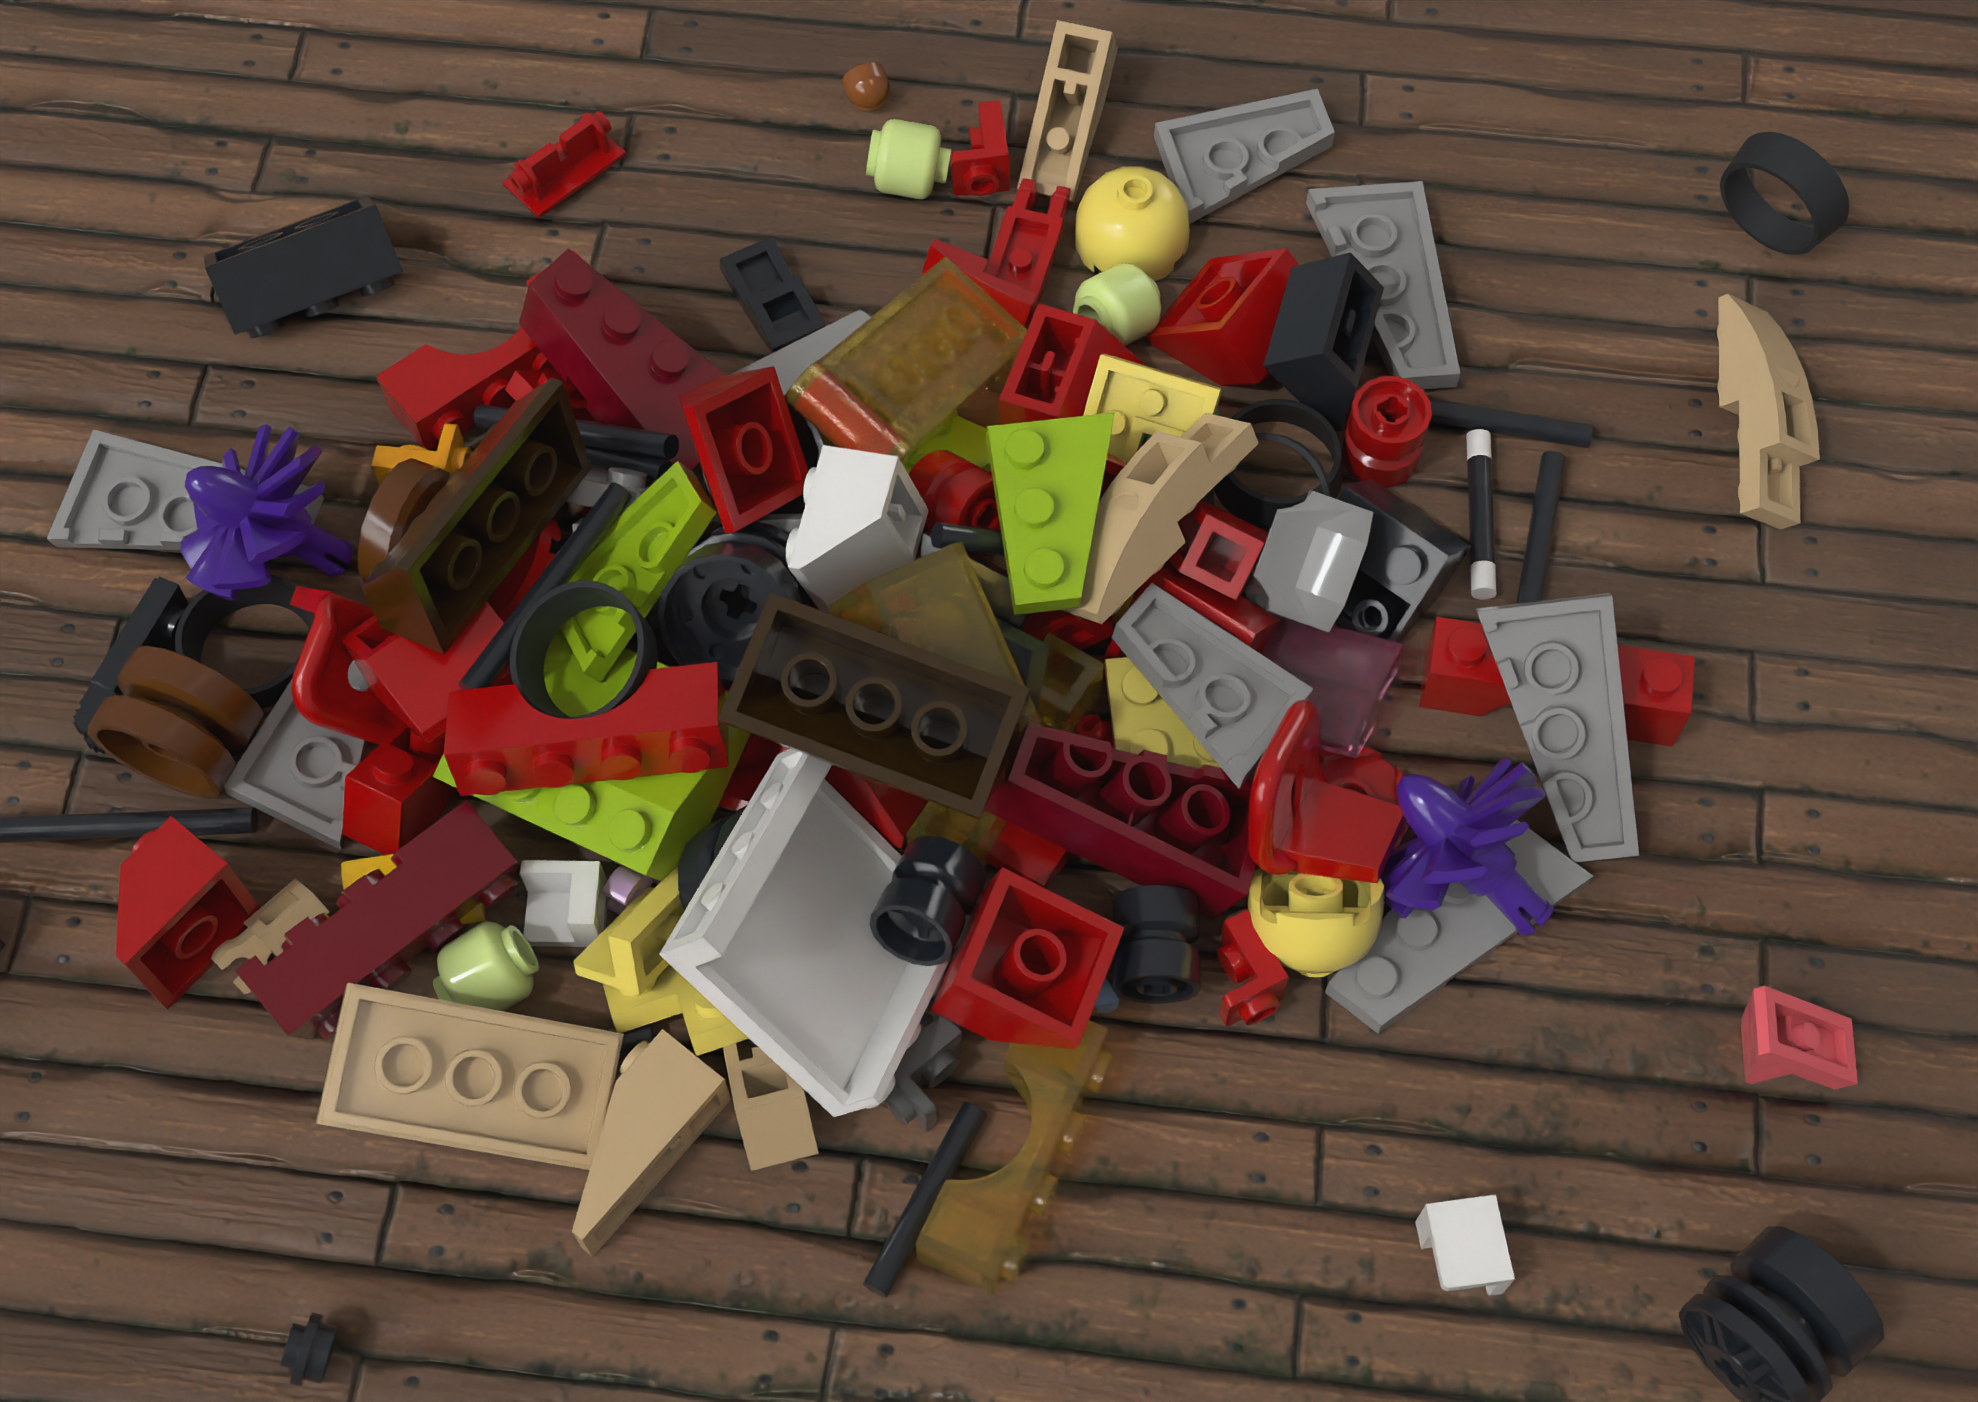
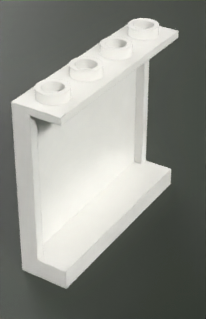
M788 749L775 757L659 955L833 1117H837L864 1108H874L882 1103L891 1093L895 1085L894 1074L905 1051L915 1042L920 1034L921 1024L919 1022L931 998L939 991L946 974L944 971L954 950L950 958L942 964L933 966L916 965L897 958L885 950L874 938L869 926L871 914L885 887L891 883L893 872L901 855L824 779L832 764L793 749ZM966 915V916H965V917H966V921H965L964 929H965V927H966V925H967V922H968V920H969V918H970V915ZM961 934V936H960V938H959V940H958V942H957L955 948L958 946L959 941H960V939H961V937H962V934Z

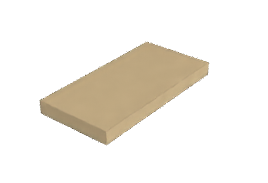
M347 983L316 1124L590 1170L612 1096L623 1034Z

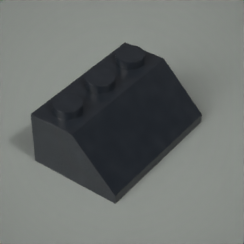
M368 195L204 256L206 272L234 335L247 331L250 338H257L282 328L284 325L281 317L303 310L306 317H312L332 310L339 306L337 296L359 289L361 296H368L383 291L395 284L392 279L393 275L403 272L376 204Z

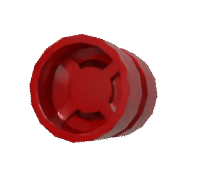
M1380 376L1367 381L1357 390L1352 402L1348 426L1342 445L1343 463L1349 474L1355 479L1363 481L1371 478L1382 487L1391 488L1406 482L1415 473L1432 418L1431 402L1422 388L1414 382L1398 376Z
M935 450L923 456L912 467L908 475L929 510L924 525L925 530H932L936 522L1001 530L992 473L949 450ZM975 553L981 557L989 556L988 554Z

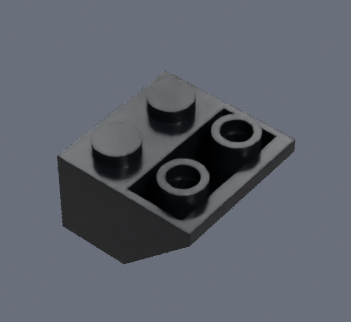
M1351 252L1291 268L1263 367L1300 403L1322 414L1335 431H1341L1357 389L1384 290L1379 281Z
M1369 478L1345 486L1338 500L1372 511L1373 517L1367 547L1345 606L1334 625L1382 659H1385L1439 598L1471 546Z

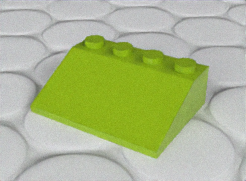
M560 628L552 638L545 656L544 681L547 692L553 703L570 717H579L595 712L613 700L623 689L634 668L637 653L624 648L600 683L583 673ZM657 662V668L669 667L667 665ZM724 690L727 698L729 692ZM728 725L729 767L706 769L696 773L678 772L635 777L624 781L605 780L568 784L559 788L541 787L504 791L494 795L477 794L473 796L645 876L662 881L678 866L686 843L703 827L710 824L750 737V733ZM443 754L433 777L456 787Z

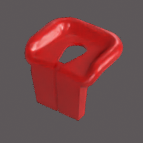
M296 586L290 604L315 614L292 677V697L297 710L307 721L316 726L370 743L381 744L404 722L375 697L370 687L364 690H356L351 686L348 679V670L353 659L340 639L374 616L371 606L330 591Z
M1296 701L1284 714L1258 764L1249 799L1248 850L1250 857L1262 870L1274 875H1283L1294 871L1308 875L1378 883L1405 824L1406 819L1399 805L1328 783L1319 767L1320 715L1318 709L1311 701ZM1296 772H1297V780H1296V788H1295V796H1294V804H1293V813H1292L1291 790H1292L1293 781H1294V778H1295V775H1296Z

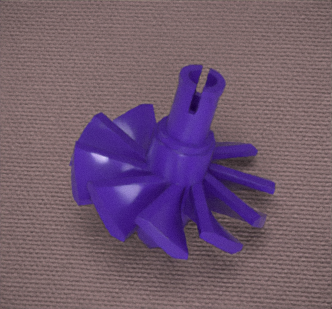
M268 424L259 427L245 475L241 473L236 450L232 448L224 454L222 467L199 466L187 473L185 488L193 502L197 530L181 541L180 551L191 568L186 578L194 585L230 601L236 599L238 589L256 588L269 583L272 579L267 561L275 557H290L294 555L321 570L323 574L331 578L339 576L345 570L342 566L333 562L334 558L331 555L347 564L351 561L353 554L351 543L343 539L341 540L312 524V519L305 509L307 505L323 493L325 484L319 481L304 492L293 496L321 455L322 450L314 444L294 460L301 433L290 426L269 456L268 447L272 427Z
M1501 759L1472 794L1471 791L1475 782L1472 775L1461 781L1457 793L1435 779L1423 775L1411 774L1401 778L1396 788L1398 803L1408 825L1414 831V836L1412 840L1391 851V855L1384 868L1385 874L1380 877L1384 885V902L1397 915L1406 919L1414 908L1437 909L1442 905L1449 884L1460 882L1470 894H1475L1477 897L1486 895L1516 927L1515 930L1521 936L1529 935L1535 931V927L1530 923L1533 918L1540 926L1547 921L1553 912V906L1548 901H1545L1515 869L1517 865L1515 854L1505 844V842L1525 833L1529 827L1525 821L1511 824L1542 800L1546 793L1541 787H1532L1537 781L1536 776L1523 762L1511 770L1512 762L1510 759Z

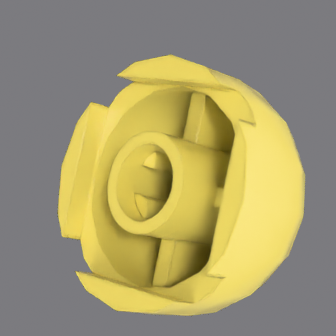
M1137 166L1121 167L1106 172L1086 190L1079 204L1075 222L1076 250L1084 265L1093 272L1094 266L1103 272L1120 263H1127L1137 266L1154 281L1165 278L1174 270L1175 262L1182 257V254L1183 256L1185 255L1188 248L1190 231L1187 203L1176 185L1158 171Z
M1259 868L1254 871L1249 887L1248 910L1251 914L1254 929L1265 947L1276 955L1281 965L1308 977H1324L1353 965L1368 954L1381 928L1384 913V885L1381 878L1378 883L1308 875L1294 871L1283 875L1269 873L1263 877V870Z

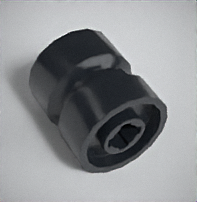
M924 836L915 838L907 845L893 872L891 883L885 887L871 914L869 926L874 938L885 950L909 963L933 966L945 962L950 958L964 930L965 916L971 915L983 891L986 881L983 865L968 849L944 837Z
M1165 885L1138 886L1118 893L1113 900V922L1124 927V930L1119 940L1122 946L1116 948V956L1113 960V991L1115 994L1125 1000L1149 1004L1175 1003L1197 996L1201 990V961L1198 957V949L1191 945L1200 936V901L1197 895L1187 889Z

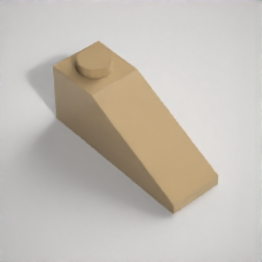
M1057 20L1017 189H1019L1023 178L1036 180L1037 195L1052 197L1057 186L1067 187L1071 189L1070 202H1074L1105 104L1118 46L1113 32Z
M663 1029L651 1043L642 1041L630 1051L620 1067L622 1075L615 1082L572 1228V1233L582 1249L592 1257L731 1100L725 1079Z
M750 1039L723 1047L735 1113L750 1170L753 1171L819 1154L804 1089Z

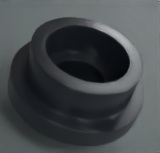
M312 1312L307 1326L294 1323L291 1328L280 1366L293 1369L290 1380L292 1385L301 1387L304 1380L319 1384L323 1381L339 1326L323 1323L322 1314Z

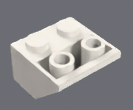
M823 445L817 467H812L805 479L803 490L805 509L799 528L795 527L788 537L786 562L789 570L819 610L837 617L913 568L929 510L898 456Z

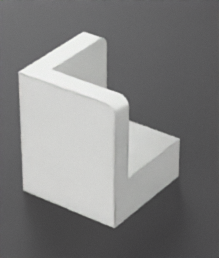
M521 861L520 876L528 891L523 935L531 946L588 947L606 929V904L608 897L603 895L602 890L607 882V878L600 861Z
M1496 1195L1429 1203L1424 1206L1415 1223L1421 1249H1433L1441 1288L1445 1291L1486 1286L1489 1296L1503 1294L1515 1278Z

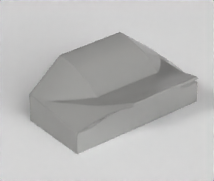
M1309 490L1304 502L1292 507L1277 509L1253 575L1263 586L1269 597L1266 610L1330 632L1345 606L1367 547L1373 512Z

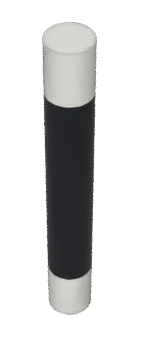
M1476 429L1468 432L1466 435L1469 537L1471 546V595L1476 599L1486 600L1495 597L1497 594L1491 434L1487 430Z

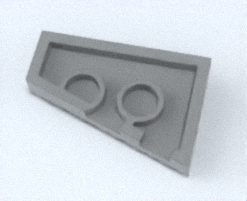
M1153 583L1146 588L1116 623L1112 639L1238 789L1241 788L1258 766L1287 709L1296 701L1308 700L1313 691L1312 687Z

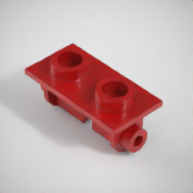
M597 111L593 115L585 112L580 116V121L559 135L560 141L552 145L549 142L524 161L518 160L513 164L514 171L508 175L507 179L502 181V184L539 219L625 157L626 151L607 135L612 130V127L602 112Z

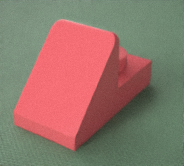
M1768 986L1753 989L1741 1019L1746 1083L1754 1084L1792 1074L1834 1090L1858 1084L1851 1018Z

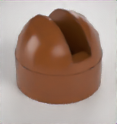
M866 62L848 71L842 78V85L848 99L858 109L870 112L878 110L886 104L890 95V83L881 63Z

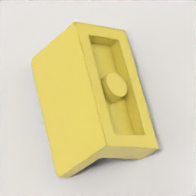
M678 866L655 888H646L574 960L577 975L640 996L669 966V963L659 953L684 913L679 897L680 892L678 891Z

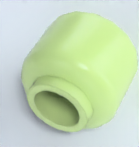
M890 119L884 124L882 131L873 130L866 175L874 176L875 186L880 192L925 199L932 193L934 182L946 184L951 149L940 147V131L932 125Z
M1120 263L1081 283L1076 291L1073 313L1096 319L1126 346L1151 333L1159 323L1161 313L1160 291L1155 281L1146 272L1135 265Z
M486 921L441 948L437 956L440 976L433 979V986L439 1000L505 1011L530 995L534 986L533 974L538 972L539 964L531 945L519 929L512 925L504 928L498 923Z

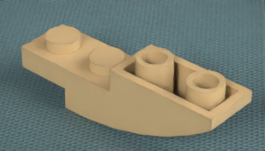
M1726 294L1718 297L1719 380L1717 388L1719 407L1739 415L1737 437L1740 457V483L1738 486L1740 514L1781 530L1800 524L1799 466L1820 460L1818 428L1813 399L1798 356L1781 327L1768 312L1737 297Z
M1205 413L1181 437L1156 431L1133 455L1100 499L1079 608L1062 609V611L1102 624L1109 616L1116 613L1123 603L1149 577L1158 572L1164 563L1186 542L1177 522L1183 516L1190 513L1197 503L1225 476L1233 472L1238 463L1259 444L1251 423Z

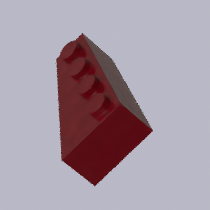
M568 248L529 283L519 324L565 382H573L587 400L586 409L597 422L676 435L679 440V451L675 458L664 460L671 461L673 464L679 461L693 471L698 481L703 478V470L678 396L714 378L725 376V374Z
M1028 723L1017 734L1004 770L984 810L1141 886L1165 885L1187 889L1197 895L1200 901V914L1210 919L1215 918L1247 896L1256 863L1250 857L1248 850L1249 799L1253 781L1246 780L1241 788L1238 789L1222 768L1204 764L1198 769L1168 762L1167 755L1143 750L1139 754L1116 750L1111 748L1108 741Z
M467 800L397 850L391 857V861L396 868L386 876L380 869H376L367 875H363L344 889L342 895L336 901L340 910L329 917L326 913H321L311 920L309 917H306L284 934L286 940L281 945L284 952L265 966L255 955L234 970L287 1036L312 1040L320 1034L325 1040L332 1038L336 1033L347 983L391 991L412 972V969L407 964L408 961L427 946L433 953L439 951L465 929V925L460 921L461 918L480 903L486 909L492 908L518 886V882L513 876L520 871V863Z

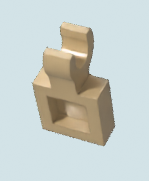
M294 879L244 922L248 927L245 931L234 939L219 945L213 952L211 959L223 970L237 958L245 957L249 960L256 955L265 966L271 953L278 956L284 952L281 945L286 940L284 934L306 917H309L311 920L321 913L328 914L329 911L313 892L297 879ZM239 976L233 981L243 994L251 992Z

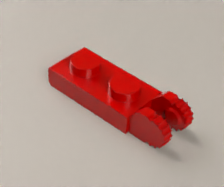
M1023 178L1013 205L1007 207L985 273L1038 293L1027 322L1030 323L1037 305L1041 301L1063 234V224L1069 207L1071 189L1057 186L1052 194L1048 213L1043 214L1031 211L1037 197L1036 180Z

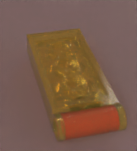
M944 257L821 359L812 363L791 385L784 397L786 402L836 447L898 456L904 465L1014 363L1027 329L947 257Z

